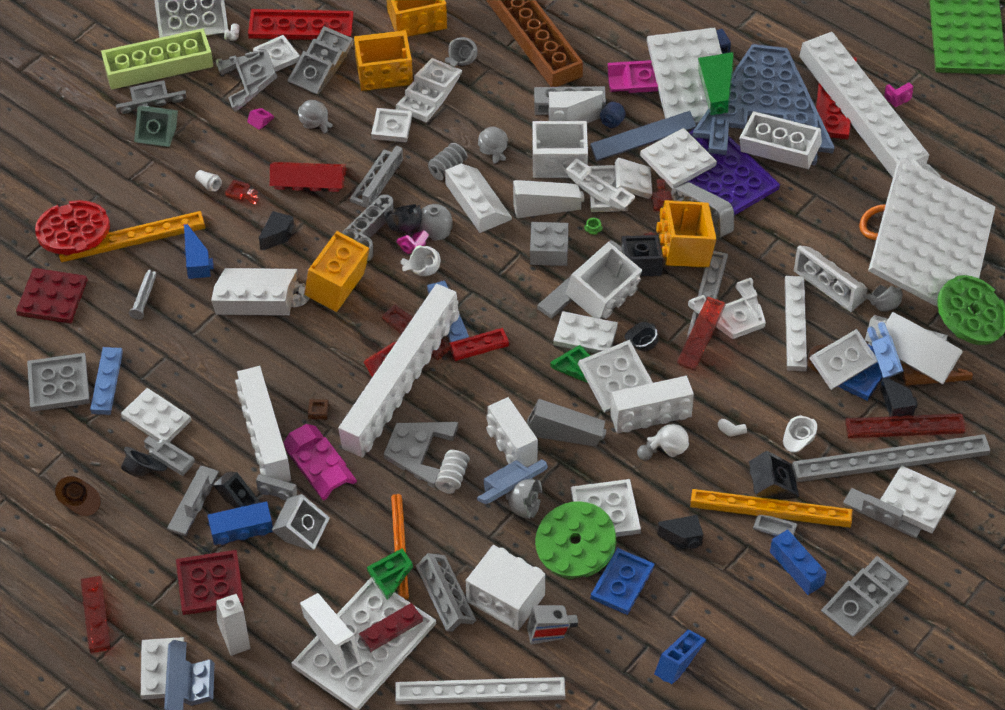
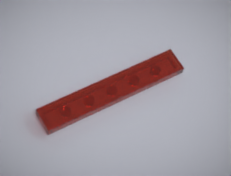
M963 414L846 418L845 420L847 438L962 434L966 430Z

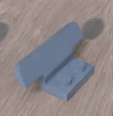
M541 459L527 468L515 460L484 478L485 493L478 496L477 501L484 504L491 503L513 490L520 481L533 478L547 470V463Z
M172 640L168 644L165 710H183V703L193 706L213 700L215 663L211 659L194 664L186 661L187 642Z

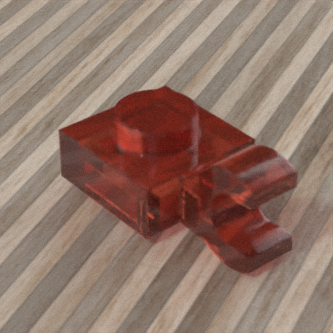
M234 179L225 191L226 197L241 202L246 198L250 203L257 204L260 199L256 197L258 194L257 190L250 189L249 184Z
M657 179V192H652L654 211H660L664 207L665 200L672 201L671 192L665 191L664 179Z

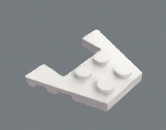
M752 278L737 282L736 289L743 297L739 300L717 308H713L704 295L693 298L688 302V306L732 339L764 328L766 324L761 305L757 300V292L753 287Z

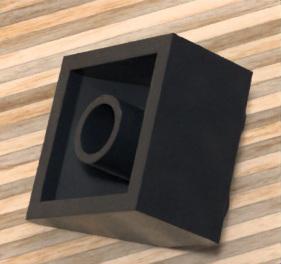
M658 235L621 236L622 253L642 269L640 276H662L663 255Z
M765 451L749 461L750 475L754 485L753 490L757 496L776 500L799 497L792 463L769 451Z

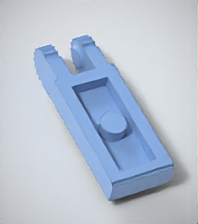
M880 322L878 327L883 338L878 339L876 330L872 326L867 331L872 340L871 343L883 378H889L903 372V368L892 337L889 335L885 323Z

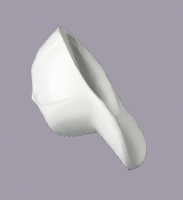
M802 415L792 418L784 434V447L789 452L795 453L809 445L816 435V421Z

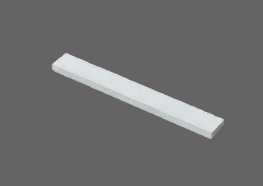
M564 677L396 682V704L565 699Z

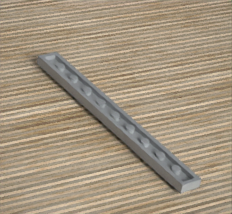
M984 434L794 461L792 468L796 482L894 469L901 466L908 467L985 456L990 454V448Z

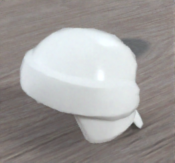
M417 246L409 260L404 258L401 260V264L404 265L402 267L403 271L410 270L419 276L434 274L440 267L441 262L439 253L429 246Z
M669 424L663 426L656 436L647 437V440L652 442L650 446L653 450L661 445L670 457L682 454L689 446L688 434L680 425Z

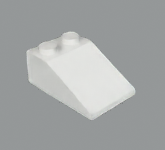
M603 91L549 92V121H587V123L600 119Z

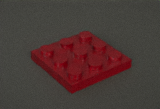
M33 268L16 309L17 316L72 324L88 281L87 276Z
M237 550L176 559L182 615L217 610V600L237 594L241 606H244Z

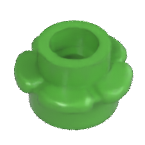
M589 218L584 226L585 231L592 235L600 233L603 228L598 218Z

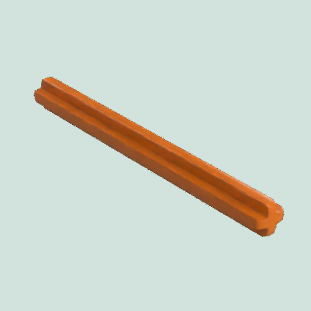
M394 494L391 496L395 552L403 549L406 553L402 495ZM407 576L397 588L398 595L405 600L409 598Z

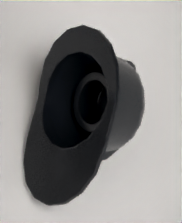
M124 447L126 456L121 469L135 477H142L151 470H167L166 465L151 455L139 452L131 447Z

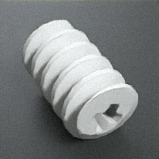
M457 450L447 451L440 467L438 478L435 481V486L440 491L452 494L455 492V489L461 487L460 482L463 481L467 463L470 461L469 456Z

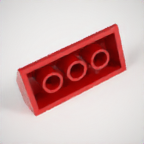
M273 162L270 164L269 186H274L276 190H285V187H292V190H303V187H310V191H321V188H328L330 192H339V189L344 188L346 164Z

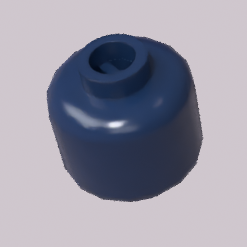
M610 102L602 109L599 117L606 127L616 128L625 119L626 112L621 104Z

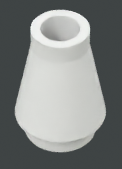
M199 170L195 175L196 180L208 191H217L222 185V180L216 174Z

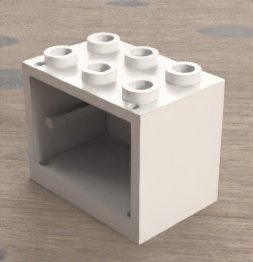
M533 121V178H570L565 170L576 158L587 165V121Z
M608 242L571 274L565 294L593 318L607 319L615 307L619 308L628 295L631 297L637 291L636 286L641 280L642 269Z
M495 545L489 549L466 579L467 602L519 631L530 616L533 606L538 605L545 596V573L540 568L527 564L522 558H516L504 548H498Z

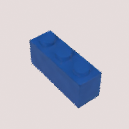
M267 501L208 514L214 545H223L231 541L245 540L249 537L263 536L273 532Z
M789 530L772 539L770 553L807 595L824 586L827 572Z

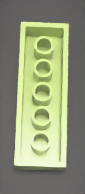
M204 28L101 51L111 90L213 67L212 53Z

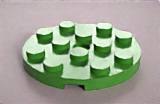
M956 276L942 286L937 299L939 314L946 326L957 338L976 345H987L998 340L1005 332V303L1003 300H999L994 293L995 289L973 276Z
M581 501L565 503L550 511L541 521L535 538L537 554L543 565L551 573L566 579L583 576L589 577L599 572L612 558L617 543L615 527L609 515L600 507ZM581 536V540L579 543L573 544L571 543V537Z

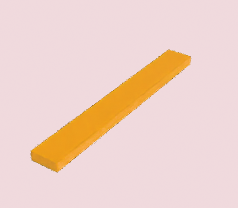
M201 211L109 232L96 248L69 256L59 254L60 261L66 262L184 234V224H188L193 231L205 229Z
M692 489L690 504L692 508L755 516L766 515L786 520L851 528L852 509Z

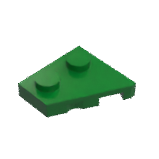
M578 345L551 361L550 367L588 383L578 362L590 355L581 345Z
M400 549L368 566L367 572L386 600H388L411 571L413 563L405 551Z

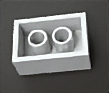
M509 397L488 406V415H486L488 421L487 432L490 437H494L498 449L505 453L508 464L515 460L526 467L536 463L538 439Z

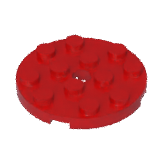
M76 200L68 201V205L61 207L58 205L51 207L40 216L35 226L39 244L49 252L65 256L96 248L106 238L110 230L109 217L105 209L100 205L89 201Z

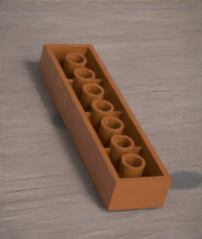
M486 0L550 87H559L583 77V61L536 0Z

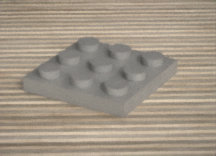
M85 353L27 361L30 408L32 412L90 403Z

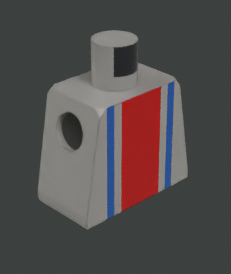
M535 605L532 608L527 624L530 643L537 644L563 639L567 628L578 626V619L576 615H567L563 605Z

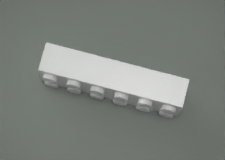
M257 366L237 371L238 379L235 380L238 390L237 394L239 402L242 404L244 418L247 421L246 425L248 433L251 435V443L256 452L255 456L257 464L260 466V474L285 482L291 481L288 458L261 368Z

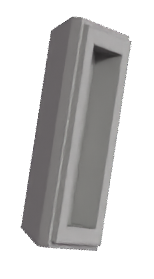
M758 515L753 529L776 537L786 530H789L794 535L798 524L772 516Z

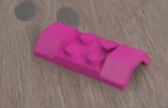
M651 60L608 63L610 92L628 91L629 93L659 91Z
M305 424L290 432L284 440L285 451L323 501L327 499L333 489L346 482L351 484L357 483L356 478L346 467V463L316 426Z

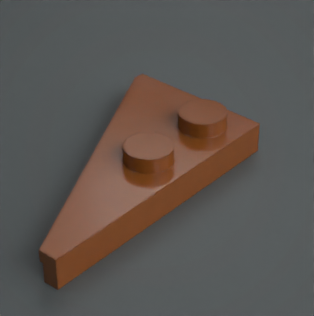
M901 362L903 368L901 374L905 386L939 383ZM958 368V371L951 370L945 382L972 380L973 374Z

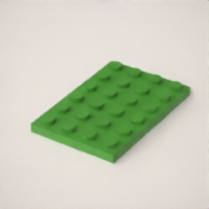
M929 0L935 72L1005 74V49L999 0Z

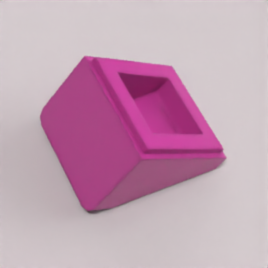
M263 108L250 111L247 122L260 130L272 121L274 116Z

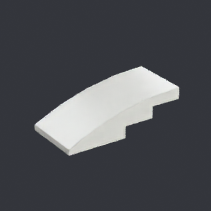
M431 58L414 76V82L405 90V96L396 104V110L412 111V117L427 122L447 98L462 74V70Z
M892 312L885 325L889 335L892 337L899 360L909 365L912 369L944 384L963 351L928 330ZM881 333L878 335V339L883 338Z

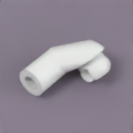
M232 24L231 31H225L224 39L236 41L239 37L240 26Z
M721 419L718 422L719 429L729 437L747 433L745 424L735 426L726 419Z

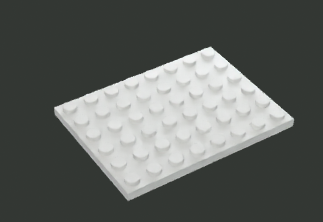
M901 157L896 164L868 271L938 307L939 291L948 280L960 275L980 277L995 206Z

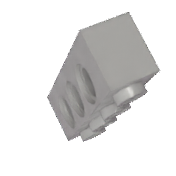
M605 86L534 87L535 115H549V92L603 91L602 109L606 106Z

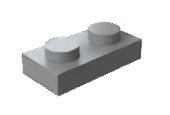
M259 474L256 479L257 490L262 494L277 496L285 501L290 497L297 496L296 484Z

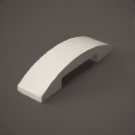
M577 158L565 170L569 177L584 191L609 206L625 210L635 199L633 194L622 187L617 190L590 172L591 167Z

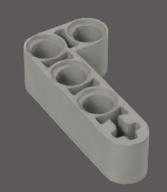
M689 182L672 189L671 196L674 201L709 203L716 239L733 232L734 210L728 201Z
M389 195L379 196L342 232V234L369 247L367 261L373 258V242L370 237L386 223L384 214L389 210L394 213L393 199Z

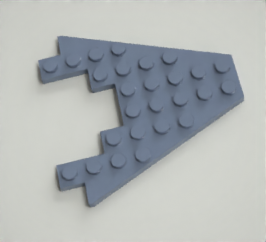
M752 44L733 72L728 113L710 115L708 108L693 130V137L709 139L708 153L726 155L729 127L744 129L747 124V116H751L754 111L821 128L822 143L817 152H834V145L788 49L782 47ZM816 153V155H815V157H814V159H813L811 165H816V163H817V153Z

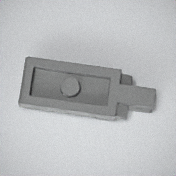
M148 436L144 440V447L149 450V454L153 458L182 476L195 463V459L165 439L156 441Z

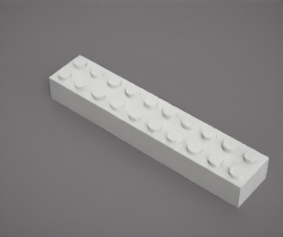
M833 32L802 43L799 56L831 96L832 100L836 102V105L841 108L845 117L851 120L852 126L892 177L894 176L897 161L901 157L909 162L915 159L925 164L927 163L928 152Z
M436 284L338 427L342 449L362 458L366 452L371 450L373 441L381 435L383 426L391 420L393 411L401 405L405 393H409L415 378H419L423 366L429 363L431 354L439 348L442 338L447 336L452 323L457 321L459 311L455 291Z

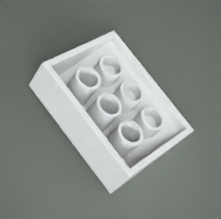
M154 0L159 38L204 28L206 36L224 34L228 30L224 0Z
M225 268L214 286L211 299L216 315H290L298 269Z

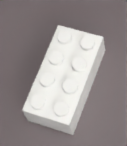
M754 111L740 136L741 152L809 169L822 143L821 128Z
M687 376L611 392L610 416L617 433L630 432L639 428H648L652 425L666 424L670 421L684 420L692 417L694 393Z

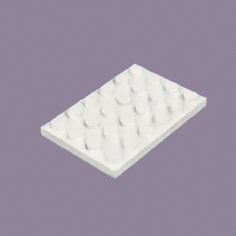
M708 28L647 36V44L665 119L691 111L697 126L708 110L707 100L698 72V58L722 54L716 29Z
M370 578L336 614L354 634L362 664L344 674L318 636H316L292 662V667L351 709L359 710L436 625V620L415 606L423 617V622L370 653L359 638V633L410 604V602L395 592L390 599L386 600L376 583Z

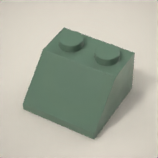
M138 106L134 142L170 147L176 130L178 110Z

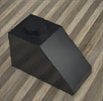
M272 211L259 236L260 250H266L288 242L290 236L294 235L296 230L293 216Z
M887 377L882 378L880 391L890 419L914 417L915 408L918 407L916 397H913L911 390Z
M226 472L213 484L221 497L234 508L260 503L238 472Z
M698 515L658 522L657 535L681 549H695L702 546L703 531Z

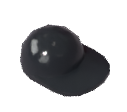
M640 322L627 331L625 339L626 341L630 340L633 347L637 350L648 352L658 344L659 334L657 329L651 324Z

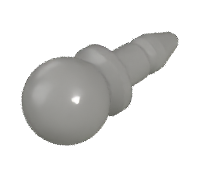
M649 441L647 445H642L637 450V455L641 460H649L653 453L657 452L656 449L653 450L651 448V442Z

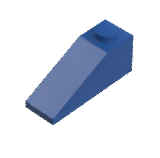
M184 224L188 279L211 277L210 269H214L213 258H209L208 250L189 225Z
M688 629L661 654L654 675L660 677L665 682L673 684L689 666L706 642V639Z

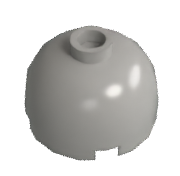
M430 204L421 209L422 220L417 228L418 232L425 230L429 234L428 238H432L433 241L442 240L450 235L451 229H453V219L451 213L444 206Z
M532 478L522 480L515 485L513 490L506 493V499L513 513L529 519L536 515L541 502L540 499H537L538 493H542L540 480Z

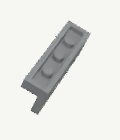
M395 146L392 152L385 149L382 151L350 197V202L368 208L377 199L403 161V148Z
M427 553L416 567L446 631L453 632L460 623L473 624L476 619L446 556Z

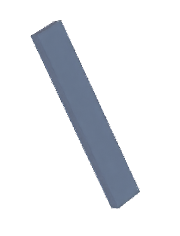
M687 111L591 143L590 147L597 162L660 141L682 128L686 131L695 129L696 124L691 111Z

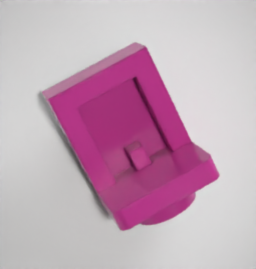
M907 83L895 90L888 84L885 87L884 97L894 107H897L912 98L914 86Z
M423 230L413 234L412 237L408 235L401 237L396 242L404 252L410 254L417 246H425V240L429 234Z

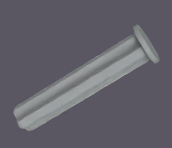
M152 270L146 272L134 306L129 311V315L134 319H142L144 317L143 311L156 278V272Z

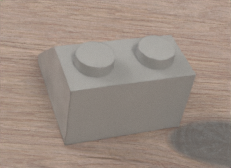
M303 494L287 499L272 531L287 543L314 550L330 517Z

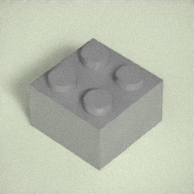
M531 222L530 265L567 266L568 223Z

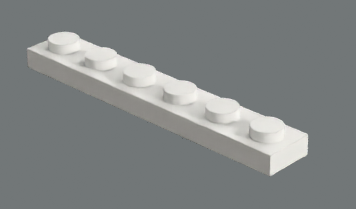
M785 276L787 371H806L804 277Z

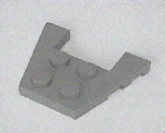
M266 49L245 53V56L242 57L231 56L228 60H215L221 75L236 68L238 69L244 89L228 97L235 112L277 78L270 55Z
M458 422L396 423L384 452V459L402 470H408L414 474V477L426 481L429 486L435 488V481L438 478L440 469L425 466L422 463L433 436L453 441L458 429Z

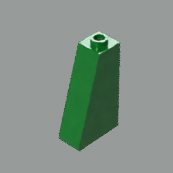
M733 52L698 58V72L710 115L728 113L733 76Z

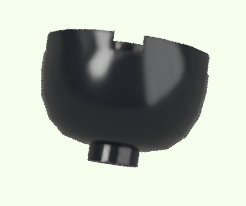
M416 204L396 208L397 210L394 213L389 210L384 214L388 227L396 233H403V236L413 234V230L420 226L422 220L420 205L416 206Z

